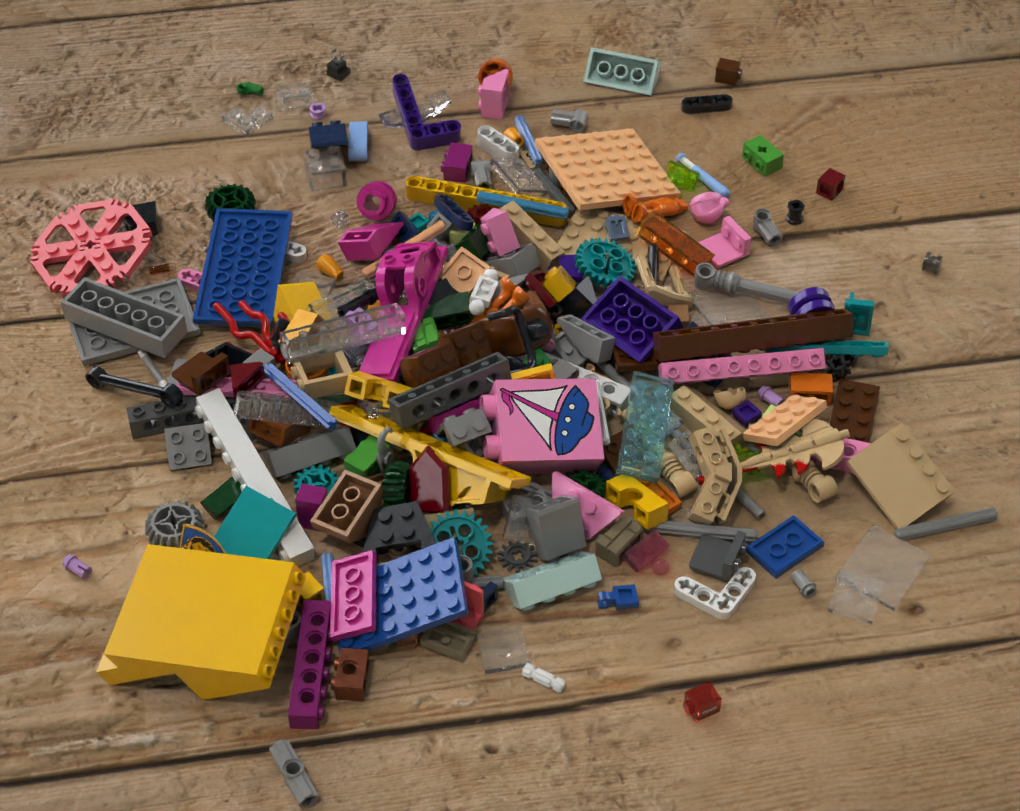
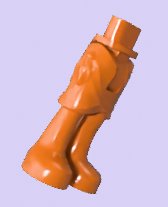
M629 193L623 198L625 214L631 216V220L634 223L643 222L656 216L658 219H662L666 216L680 214L683 210H688V204L683 199L677 197H662L646 202H638L636 195Z
M503 276L500 280L501 293L490 303L489 308H485L481 315H476L471 323L488 318V313L498 311L508 300L509 302L500 310L512 305L517 307L524 305L530 300V297L522 288L516 287L509 278Z

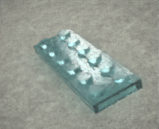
M636 371L633 372L616 467L617 474L658 483L673 392V380Z

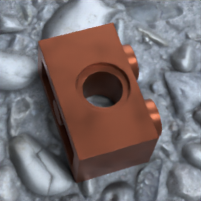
M341 648L340 656L335 657L334 670L337 672L336 676H332L331 690H335L336 700L364 701L370 665L369 650Z

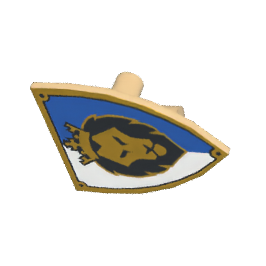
M183 523L179 548L226 554L222 545L214 536L201 528Z

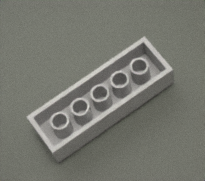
M85 277L61 301L66 320L163 358H166L187 333L184 315Z

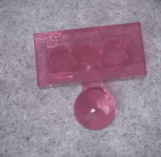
M656 529L622 556L636 573L650 562L652 563L653 572L658 576H664L670 570L668 561L658 558L670 545Z

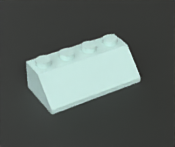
M591 47L583 82L651 96L658 81L661 63L659 60Z
M580 551L574 555L561 557L557 561L547 562L503 578V588L513 606L526 611L534 608L535 604L541 601L549 603L556 600L555 596L574 594L577 588L593 587L596 585V581L602 580L595 554Z

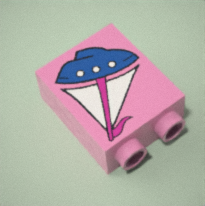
M596 378L495 380L489 394L481 395L480 408L483 409L487 420H490L492 435H485L483 438V456L485 459L494 461L522 474H552L555 471L563 474L566 472L573 473V470L580 472L582 469L595 473L603 462L604 452Z

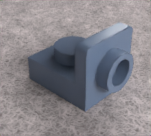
M611 215L606 218L604 228H607L610 242L613 240L629 239L625 215Z

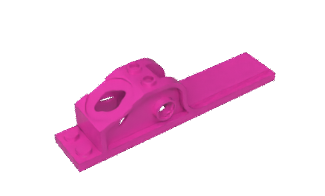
M436 242L399 243L395 246L394 250L388 251L382 256L375 278L376 292L381 305V318L359 371L397 383L401 374L400 361L408 356L449 253L447 246H437ZM405 288L409 305H396Z

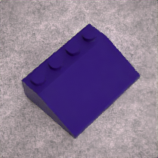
M620 275L581 318L584 322L615 337L614 345L639 364L654 354L653 332L684 328L676 314Z

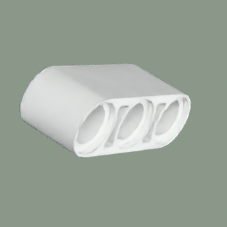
M485 125L478 128V147L506 166L514 167L519 164V145L490 126Z

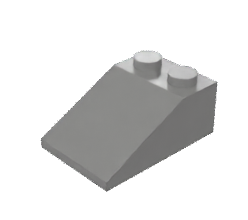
M534 243L520 245V248L502 256H497L490 252L482 260L490 267H496L498 271L509 274L511 277L529 274L541 265Z

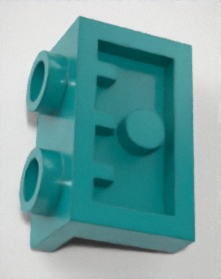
M850 292L849 299L845 298L844 308L853 313V334L869 336L874 301L854 299V292Z

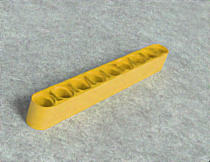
M410 176L405 182L406 197L411 201L433 204L436 194H444L450 196L463 210L486 214L494 208L500 209L501 206L478 202L477 194L479 191L567 208L566 204L559 201L420 176ZM526 212L537 224L562 227L566 224L567 220Z

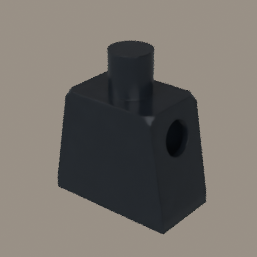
M151 201L132 205L150 227L152 236L158 235L156 202ZM127 216L122 222L127 231L137 228V224L131 216Z

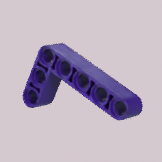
M396 74L393 77V95L410 147L413 150H424L458 143L461 139L460 122L457 120H447L424 125L408 77L405 74Z

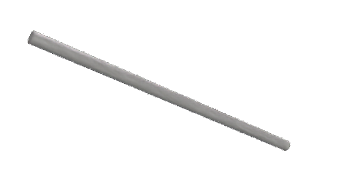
M605 361L601 364H596L613 381L632 388V399L645 412L650 408L656 414L652 419L658 416L664 422L660 425L661 427L665 424L673 430L669 435L697 461L688 437L677 427L673 426L670 420L666 419L660 411L655 409L653 404L619 372H616V369L609 362ZM732 481L729 483L727 488L729 492L732 489ZM739 488L735 498L758 520H761L766 515V512L747 493Z

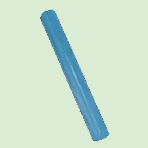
M479 191L477 194V201L503 207L514 200L526 212L567 219L569 209L565 207Z

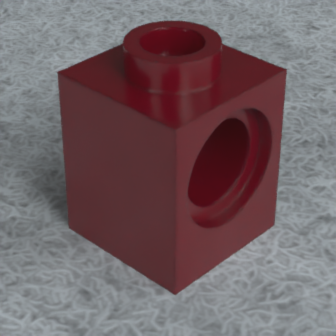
M829 168L818 179L816 194L832 201L843 190L846 175Z

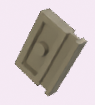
M450 621L426 630L420 639V645L462 661L471 647L472 641L476 638V631Z

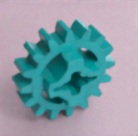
M311 465V470L303 468V474L297 473V479H294V494H298L302 483L327 488V493L329 494L339 479L337 472H331L330 467L323 469L322 465L318 468Z

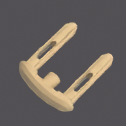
M642 254L637 255L635 262L645 287L643 291L645 294L668 308V304L688 305V309L692 307L694 298L687 291L679 267L671 265L668 270L676 291L675 293L671 286L662 287L656 285L646 257Z

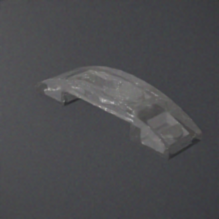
M444 90L428 96V102L418 105L423 122L438 115L451 104V100ZM396 109L379 114V118L386 128H404L402 118Z

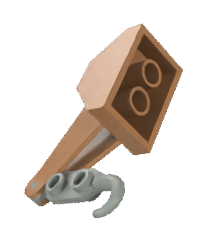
M384 428L377 439L378 452L376 460L382 473L365 478L345 469L310 520L313 528L348 543L367 536L373 511L381 507L383 500L382 482L385 469L389 463L396 462L392 449L385 446V438L388 433H393L392 428Z

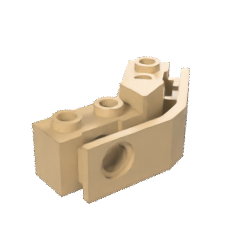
M713 425L694 431L688 438L705 479L688 519L698 524L711 525L714 520L717 522V526H721L728 516L742 483V467L726 428H722L716 434ZM732 481V489L730 493L727 494L725 492L728 488L729 483ZM721 499L724 502L719 510V513H717L716 508Z

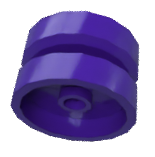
M819 287L806 288L798 292L788 304L790 315L835 310L828 292Z

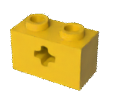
M561 265L558 268L552 267L546 273L543 286L557 302H560L572 292L576 285L574 279Z

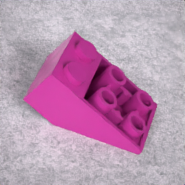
M372 223L347 230L338 241V244L347 261L378 260L393 238L399 233L404 223Z

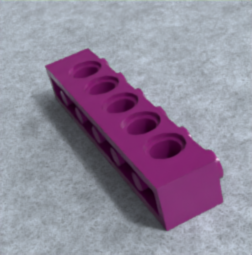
M304 600L288 711L290 729L318 730L319 720L324 719V706H321L322 700H326L327 687L324 686V681L329 679V667H326V663L331 661L329 642L333 643V640L330 638L331 601Z

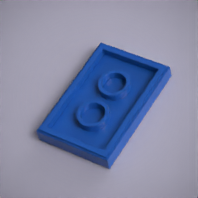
M793 515L748 545L746 553L777 579L824 547V541Z

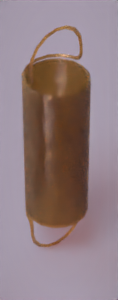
M169 264L148 267L149 274L170 271Z

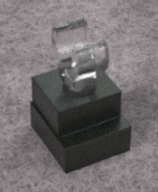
M334 49L330 53L332 60L327 64V76L341 82L350 74V68L347 67L346 61L342 60L344 53L341 52L338 55L337 50Z

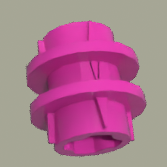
M374 181L360 189L356 203L358 210L364 217L377 221L384 219L394 211L397 205V196L391 185L383 181ZM373 197H379L381 204H375Z

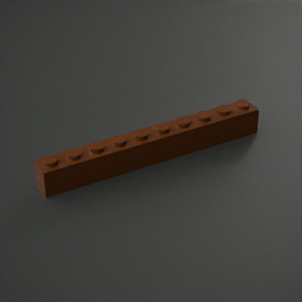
M843 308L653 332L654 357L661 363H667L677 359L689 361L692 360V357L710 358L716 354L728 356L731 355V352L749 353L750 350L755 349L766 351L770 347L788 348L789 345L794 344L804 346L809 342L844 341L845 338L853 337V313Z

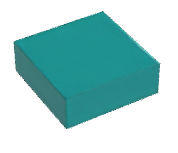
M419 212L409 218L420 233L427 229L426 226L430 223V220Z

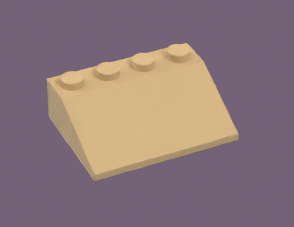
M903 423L885 433L846 462L895 528L910 525L955 493V490Z

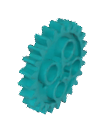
M599 237L596 241L590 238V241L585 240L583 244H580L574 258L576 262L575 267L579 268L578 273H584L583 278L586 276L590 277L591 282H596V287L601 284L604 289L610 286L619 275L631 283L636 274L637 265H635V259H631L633 254H627L628 249H622V244L615 245L614 240L610 243L607 238L602 241Z
M455 509L453 516L446 511V518L444 519L442 516L437 515L438 523L430 521L433 527L430 530L436 542L439 543L437 537L442 533L452 538L450 528L453 527L458 543H463L461 545L462 555L466 556L465 551L471 547L475 548L478 552L476 557L471 558L474 576L477 577L476 569L484 571L485 568L482 563L490 562L486 555L493 554V551L487 549V547L493 546V542L487 541V539L492 537V533H485L488 525L481 527L482 518L475 521V513H472L470 517H466V510L463 511L462 515H458V511ZM462 527H468L471 530V534L467 537H462L458 531Z

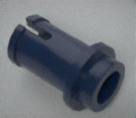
M601 465L597 469L599 472H596V474H600V478H605V483L607 480L618 476L607 465Z

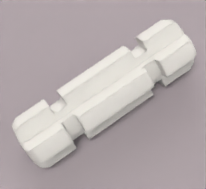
M526 663L523 667V676L529 679L533 677L534 681L548 688L553 687L552 690L559 693L565 688L566 681L564 679L554 678L555 675L541 668L535 669L536 666L530 663Z

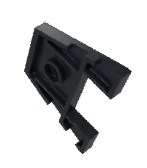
M414 501L374 509L362 553L373 550L376 554V566H379V551L421 544V549L437 542L418 502Z

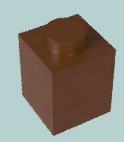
M720 58L716 67L715 82L735 86L737 80H740L742 77L743 69H740L741 62Z

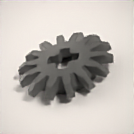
M516 540L514 544L509 541L508 547L504 544L501 546L504 551H498V554L503 556L498 557V561L503 562L501 564L502 567L509 565L508 571H511L514 567H516V573L519 572V567L525 571L527 570L526 566H534L531 562H537V558L534 557L537 555V551L531 552L534 546L528 547L527 541L524 544H521L520 540ZM521 553L523 559L514 560L513 555Z

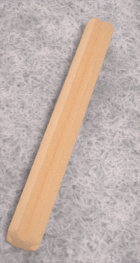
M440 220L405 243L428 242L446 231V225ZM382 257L362 269V273L367 279L376 275Z

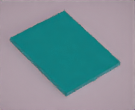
M245 486L214 538L222 545L226 554L270 559L297 514L275 502L273 498H268Z

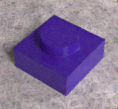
M747 400L735 407L732 415L747 427L749 423L752 424L760 419L762 412Z

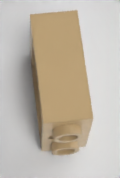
M342 348L293 358L294 367H291L292 378L297 380L296 385L312 399L345 392L348 374L353 373ZM333 367L336 368L338 373L308 380L305 374Z

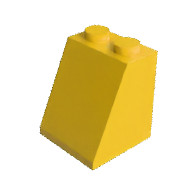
M314 282L278 285L273 321L277 323L279 312H284L290 322L298 309L318 314L326 325L318 340L330 339L333 320Z

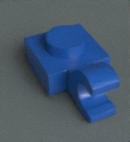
M635 584L613 586L612 592L604 591L598 593L599 600H597L599 609H606L614 604L616 610L638 608L639 606Z

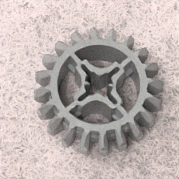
M169 500L167 505L161 503L160 508H153V513H148V519L145 520V535L151 545L179 548L183 523L204 530V519L199 509H196L194 504L189 505L187 501L182 504L179 500L176 503H171Z

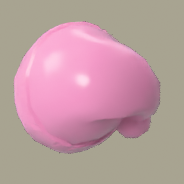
M717 192L702 193L691 200L690 209L697 221L703 224H712L722 215L724 208L729 205V199Z

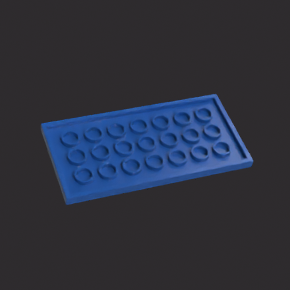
M217 208L195 305L193 324L229 326L213 308L214 303H220L234 317L237 326L262 327L260 320L250 318L238 306V302L243 300L254 311L264 313L269 319L270 328H273L277 287L281 285L293 219L292 211Z

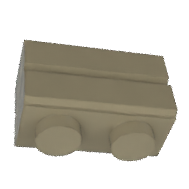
M622 516L618 521L614 520L610 524L608 531L596 538V556L617 567L643 540V527L636 522L633 523L626 516Z

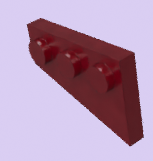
M543 270L530 272L525 277L527 286L532 291H536L547 306L551 308L556 304V301L543 286L546 274Z

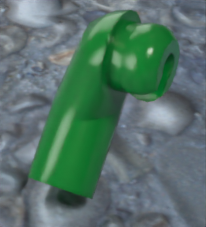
M245 82L237 85V91L241 95L251 93L262 95L264 87Z

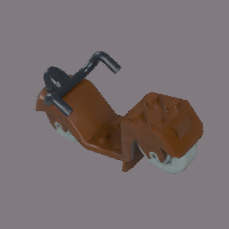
M536 303L525 309H519L517 306L512 305L506 309L490 312L487 314L488 318L478 320L447 334H444L441 330L438 331L439 343L437 345L401 359L400 369L406 386L415 388L496 352L503 356L527 354V366L510 371L511 373L536 367L535 350L546 346L552 340L554 332L553 323L547 309L541 303Z

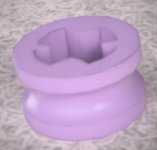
M322 103L312 104L310 106L311 118L315 120L323 119L326 116L325 105Z

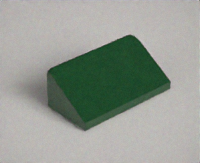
M231 477L200 502L213 519L237 501L242 493L240 482L235 481Z

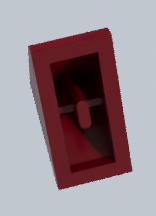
M262 362L230 365L234 401L238 403L265 378Z

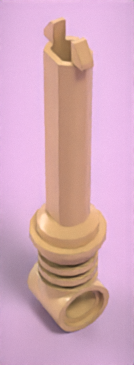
M628 403V408L623 410V412L618 409L617 417H622L628 426L633 425L644 447L655 460L654 469L656 473L663 475L671 492L680 499L697 490V483L693 475L689 471L684 470L678 462L676 454L666 452L635 411L636 406Z
M812 460L809 468L801 475L797 474V468L793 463L786 462V465L792 469V478L796 482H801L808 489L809 496L814 502L819 503L838 493V486L833 477L830 475L824 476L815 468V463Z

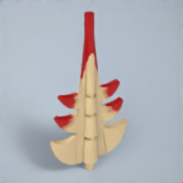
M812 419L799 429L802 433L801 437L793 434L782 442L780 446L755 443L762 453L741 461L742 473L770 466L775 471L776 478L779 479L786 472V462H791L796 466L797 474L801 475L809 468L811 456L817 457L822 462L823 470L830 469L842 460L844 455L842 439L850 437L848 429L838 431L837 428L833 429L825 421ZM704 476L697 477L698 484L703 485Z

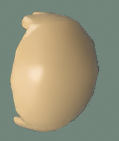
M729 387L724 392H721L719 389L713 392L719 407L728 410L744 403L747 397L744 387L735 389Z

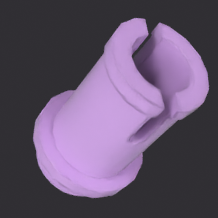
M764 385L760 388L758 396L761 401L765 400L774 406H778L785 401L784 398L772 391L770 386L766 387Z
M69 554L63 560L62 565L67 571L71 570L83 580L88 578L85 573L90 575L92 572V568L78 560L76 555Z

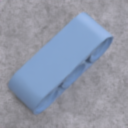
M368 121L349 122V162L368 161Z

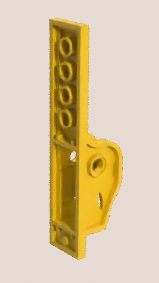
M354 404L331 406L329 414L333 415L337 421L377 438L384 428H392L393 433H388L385 441L409 450L412 454L413 462L429 445L441 461H444L449 466L451 507L464 503L475 505L503 501L506 492L510 491V489H520V487L530 485L532 477L461 448H452L449 443L410 427L402 429L393 420Z

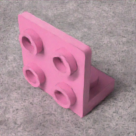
M730 216L723 218L721 233L697 243V247L717 268L750 255L751 237Z

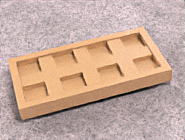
M791 395L782 404L776 406L773 411L764 415L757 423L751 425L743 433L744 441L779 446L827 408L826 400L817 399L816 397L808 398L801 397L800 395Z

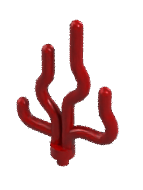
M243 300L238 302V306L250 318L261 321V337L254 331L240 332L234 317L220 303H214L213 308L229 324L230 332L235 338L241 340L252 339L260 347L259 349L275 357L276 363L280 362L283 365L286 363L287 353L284 349L280 350L271 345L272 341L269 339V319L264 313L254 311ZM284 312L278 313V319L279 317H282L290 321L288 316ZM281 330L278 333L279 339L281 338L285 330Z

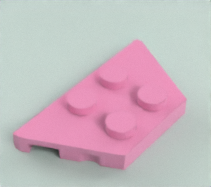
M558 471L552 473V499L562 495L579 498L584 535L587 541L592 540L602 529L607 528L612 521L624 514V510Z

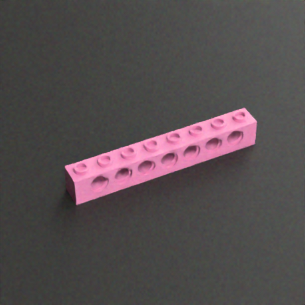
M824 348L660 363L658 365L659 385L664 386L790 374L791 372L821 371L826 368Z

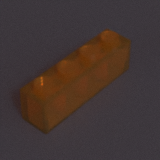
M654 210L641 222L636 232V235L649 245H658L660 253L693 277L695 276L697 265L700 263L710 264L715 254Z

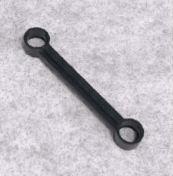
M94 366L85 375L87 382L96 389H101L106 385L160 398L169 407H175L183 398L180 388L172 383H168L165 387L109 375L99 366Z

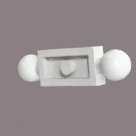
M487 269L483 276L478 278L469 300V310L473 315H481L485 308H489L499 283L498 272L494 269Z

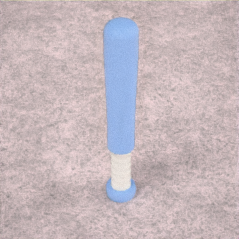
M684 153L677 155V163L686 166L693 175L713 192H717L726 198L730 196L728 188L698 165L693 164L686 158Z

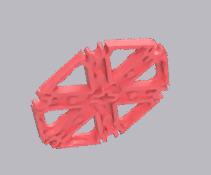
M110 199L73 205L75 211L69 207L67 215H63L60 212L59 216L61 219L57 218V216L54 217L32 246L31 252L33 257H30L33 267L51 292L53 291L55 294L60 290L62 296H67L75 288L91 264L101 276L96 282L106 286L110 284L112 288H116L115 281L121 280L124 283L125 279L123 276L129 279L151 248L152 242L150 237H152V231L131 203L125 202L122 205L119 199ZM106 209L92 230L81 217L84 211ZM127 216H131L137 224L135 230L115 233ZM59 226L64 227L73 239L72 241L53 244L46 243L54 230ZM135 250L124 265H118L110 255L112 253ZM68 261L57 276H51L44 267L45 264Z

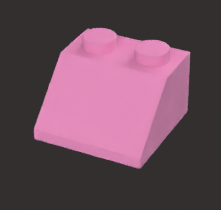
M504 69L485 77L483 84L479 85L478 96H481V99L479 100L478 109L481 110V117L503 119L509 99V69Z
M494 208L480 218L482 222L480 227L483 234L488 238L487 246L491 253L502 256L520 248L507 211Z

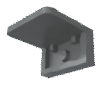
M737 531L732 543L706 534L702 535L689 562V568L729 582L734 571L738 572L741 555L744 556L747 551L746 533Z

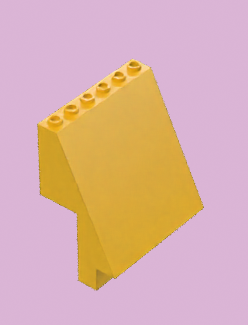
M148 544L96 672L109 685L175 673L202 700L270 689L306 575L294 562Z

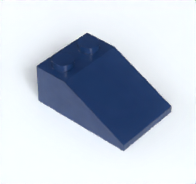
M341 120L330 121V125L316 122L312 123V127H308L311 149L348 145L345 123L341 124Z

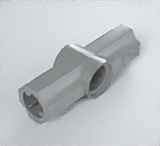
M280 739L274 742L269 751L284 778L285 785L291 790L300 808L313 806L319 799V795L304 770L303 762L298 759L288 740Z

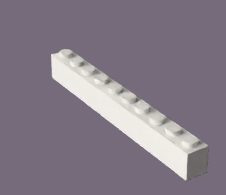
M220 388L196 397L197 406L195 407V412L199 419L203 418L206 432L208 434L211 433L214 437L213 443L216 449H221L224 463L231 466L232 476L235 481L239 480L241 491L244 490L245 486H248L268 498H273L275 502L291 510ZM295 517L277 547L281 561L294 562L297 566H301L315 559L314 547Z

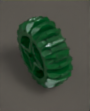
M236 183L233 185L227 184V186L220 185V188H214L213 191L209 192L205 200V210L208 218L212 219V222H214L217 208L256 209V200L254 199L253 192L248 187L244 188L243 185L237 186Z
M396 461L387 465L382 482L384 507L410 502V463Z

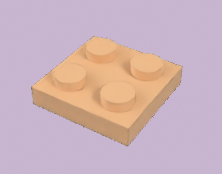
M461 246L444 266L438 279L441 281L446 278L454 291L457 293L468 291L470 297L479 276H483L487 269L492 268Z

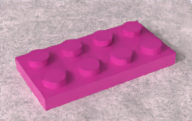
M373 550L332 561L330 638L334 642L376 631V554Z

